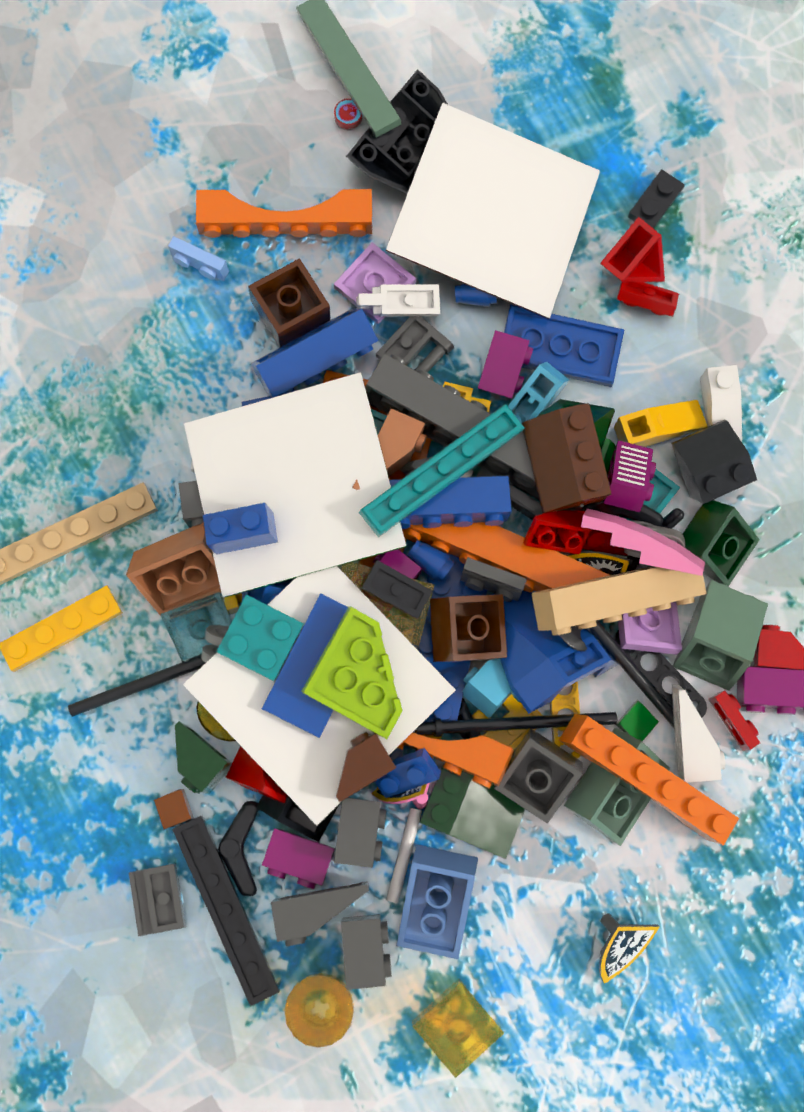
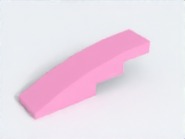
M588 508L583 514L581 527L612 533L610 545L641 551L640 564L703 575L705 565L703 560L680 544L656 531L622 517Z

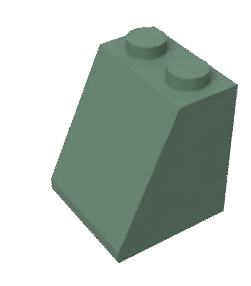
M711 580L706 587V594L701 595L682 641V651L677 654L673 667L730 691L753 661L768 603L758 600L754 596L734 590L725 584Z

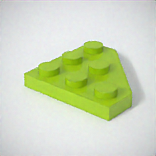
M349 606L301 692L381 737L388 739L403 710L396 693L393 681L394 676L388 654H386L379 622Z

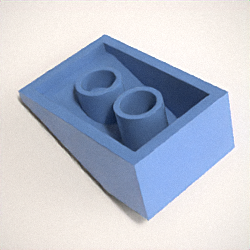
M416 845L397 946L459 959L478 857Z

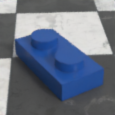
M423 748L393 759L392 761L396 768L374 782L385 798L439 780L441 771L426 749Z

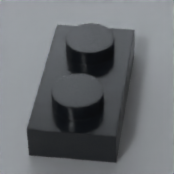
M661 169L631 209L628 218L635 222L640 217L654 229L680 195L685 184Z
M378 560L375 561L361 587L362 590L414 619L419 618L432 593V590Z

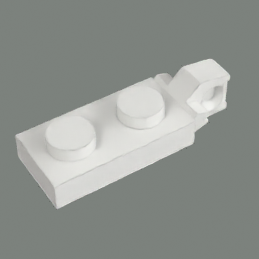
M439 284L380 285L379 287H373L372 293L358 294L356 297L357 308L364 310L373 309V315H380V317L439 316Z

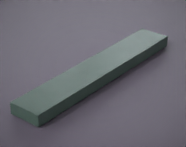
M308 0L297 6L299 16L375 137L377 138L401 125L400 117L326 1Z

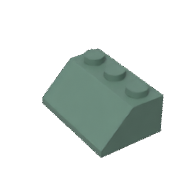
M614 728L612 733L667 770H670V767L642 741ZM592 762L576 788L571 792L564 806L582 821L621 846L651 799Z

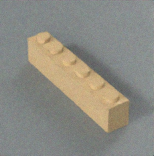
M650 566L533 592L532 599L538 631L551 630L552 635H562L570 633L571 626L578 625V629H586L597 626L596 620L603 619L604 623L622 620V614L628 613V617H635L647 614L646 608L652 607L653 611L670 609L671 602L675 601L677 605L694 603V597L706 594L703 575Z

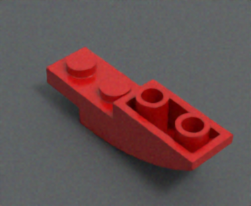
M553 511L534 517L523 542L525 546L573 554H580L582 549L627 556L624 553V548L610 545L612 533L581 527L585 511Z

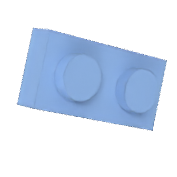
M173 236L168 247L174 262L185 268H188L190 265L198 269L199 273L208 279L214 280L217 278L222 281L225 280L229 273L226 260Z

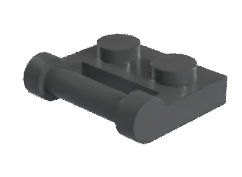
M410 316L378 350L376 358L381 360L384 353L389 356L396 355L404 359L408 365L431 340L436 344V347L415 369V371L423 370L428 373L444 354L448 355L454 349V345L421 316Z

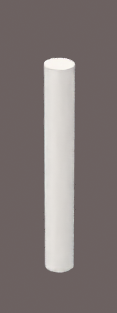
M410 808L386 898L387 901L397 904L399 902L422 814L421 810Z

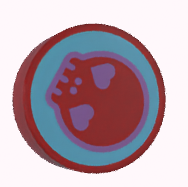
M352 99L339 101L334 109L335 122L339 127L351 130L361 124L363 116Z

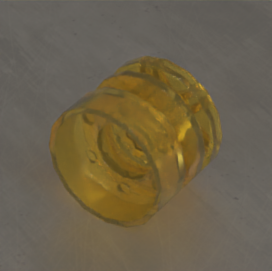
M325 973L309 975L298 982L287 997L284 1010L286 1024L292 1035L305 1045L317 1048L332 1045L343 1038L351 1026L354 1013L352 994L349 990H346V984L336 976ZM320 999L322 1004L328 1003L329 1008L325 1011V1017H321L319 1013L313 1014L312 1009L316 1006V1000Z

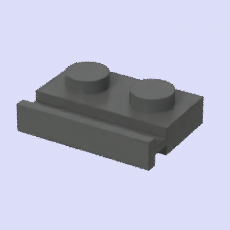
M468 557L460 581L465 582V586L472 590L483 591L485 589L495 593L494 595L503 594L504 601L512 602V600L519 601L527 580L521 576Z
M176 863L129 872L138 937L186 927Z

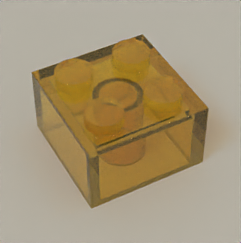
M460 978L412 1021V1027L455 1078L504 1034L501 1026Z

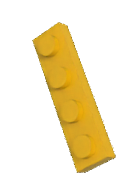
M106 585L0 642V650L10 670L15 672L121 615L123 612L109 586Z

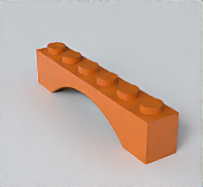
M342 189L332 198L316 206L294 211H274L255 207L236 198L227 190H196V225L200 235L210 238L230 234L240 238L248 237L250 234H262L265 237H277L279 234H291L294 237H305L308 234H320L324 237L349 234L353 237H362L366 234H372V189Z
M574 714L559 739L561 743L582 757L607 770L648 796L706 840L724 846L739 820L737 816L589 716Z
M412 732L397 747L402 750L404 745L416 751L425 748L432 759L436 758L445 762L444 769L457 775H461L462 771L474 775L473 782L489 789L491 784L499 787L514 753L513 748L484 735L471 739L448 741L431 739Z

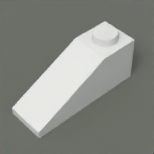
M737 365L707 368L700 378L707 426L709 427L725 419L742 442L741 388Z
M672 684L677 775L686 783L722 780L721 769H725L723 751H720L686 691L679 684Z

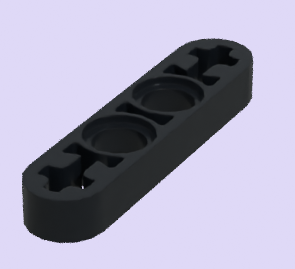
M618 630L614 634L613 639L620 646V637ZM623 649L672 708V694L665 692L662 688V681L668 676L675 678L678 684L688 691L691 701L698 703L696 710L701 718L704 717L707 711V704L704 698L661 653L641 651L633 658L630 654L634 653L635 650ZM650 654L655 657L657 661L655 670L646 671L642 668L640 661L643 655Z

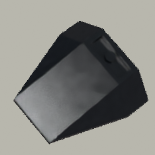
M418 69L390 101L401 119V125L377 138L369 127L346 155L368 177L408 194L442 103L448 105L440 89Z

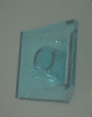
M220 592L161 614V618L182 662L200 656L203 647L211 644L205 640V632L208 626L223 625L229 627L232 622L231 615L226 609L224 598Z

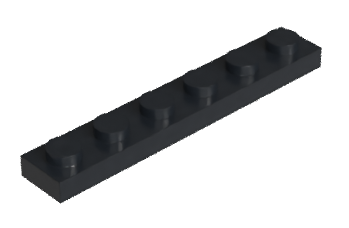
M201 815L172 829L249 1005L252 1006L279 993L280 988L203 816Z

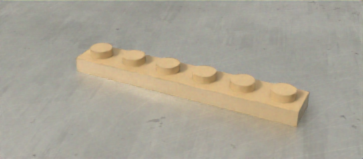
M142 482L0 549V585L158 511L145 483Z

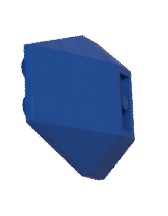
M523 590L519 601H504L507 658H500L511 690L528 714L552 702L562 689L592 673L597 677L616 667L618 663L588 628L581 630V639L587 647V650L584 652L573 649L560 635H552L551 630L538 631L532 599L533 592Z

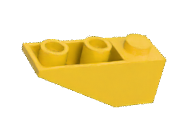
M697 399L646 408L621 416L615 423L614 430L619 441L648 447L704 429L708 426Z

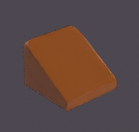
M179 789L154 800L164 830L194 819L184 789Z

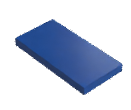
M510 305L504 333L530 340L528 347L533 348L529 364H522L521 368L536 370L539 364L548 362L567 378L612 387L614 384L625 329L552 313L550 318L547 319L521 307Z
M321 593L262 707L263 710L320 738L334 710L301 691L348 608Z

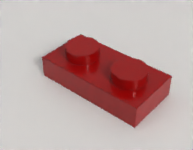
M621 281L617 300L623 301L624 304L631 307L639 306L649 309L657 315L673 317L677 308L679 293L645 282Z
M724 690L708 699L742 751L751 750L760 744L756 737L759 735L758 730L750 720L744 719L739 711L741 706L734 695L731 693L727 694Z

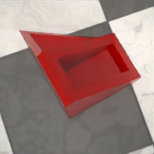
M638 217L600 264L622 282H665L662 236Z

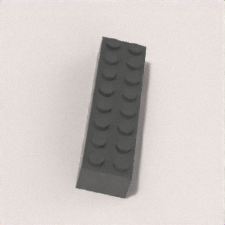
M384 353L365 387L370 405L387 415L392 408L424 422L423 434L444 447L450 445L491 415V413L487 412L486 406L474 400L469 402L460 396L461 393L457 389L449 385L441 386L433 381L434 378L429 373L423 370L415 371L406 366L407 362L396 355L389 356ZM523 432L519 433L477 465L481 468L483 466L497 476H509V484L540 501ZM584 505L557 511H579Z

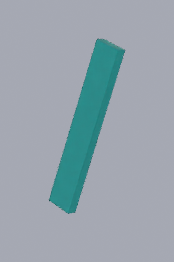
M504 404L363 507L359 514L379 538L521 433L525 427L509 407Z

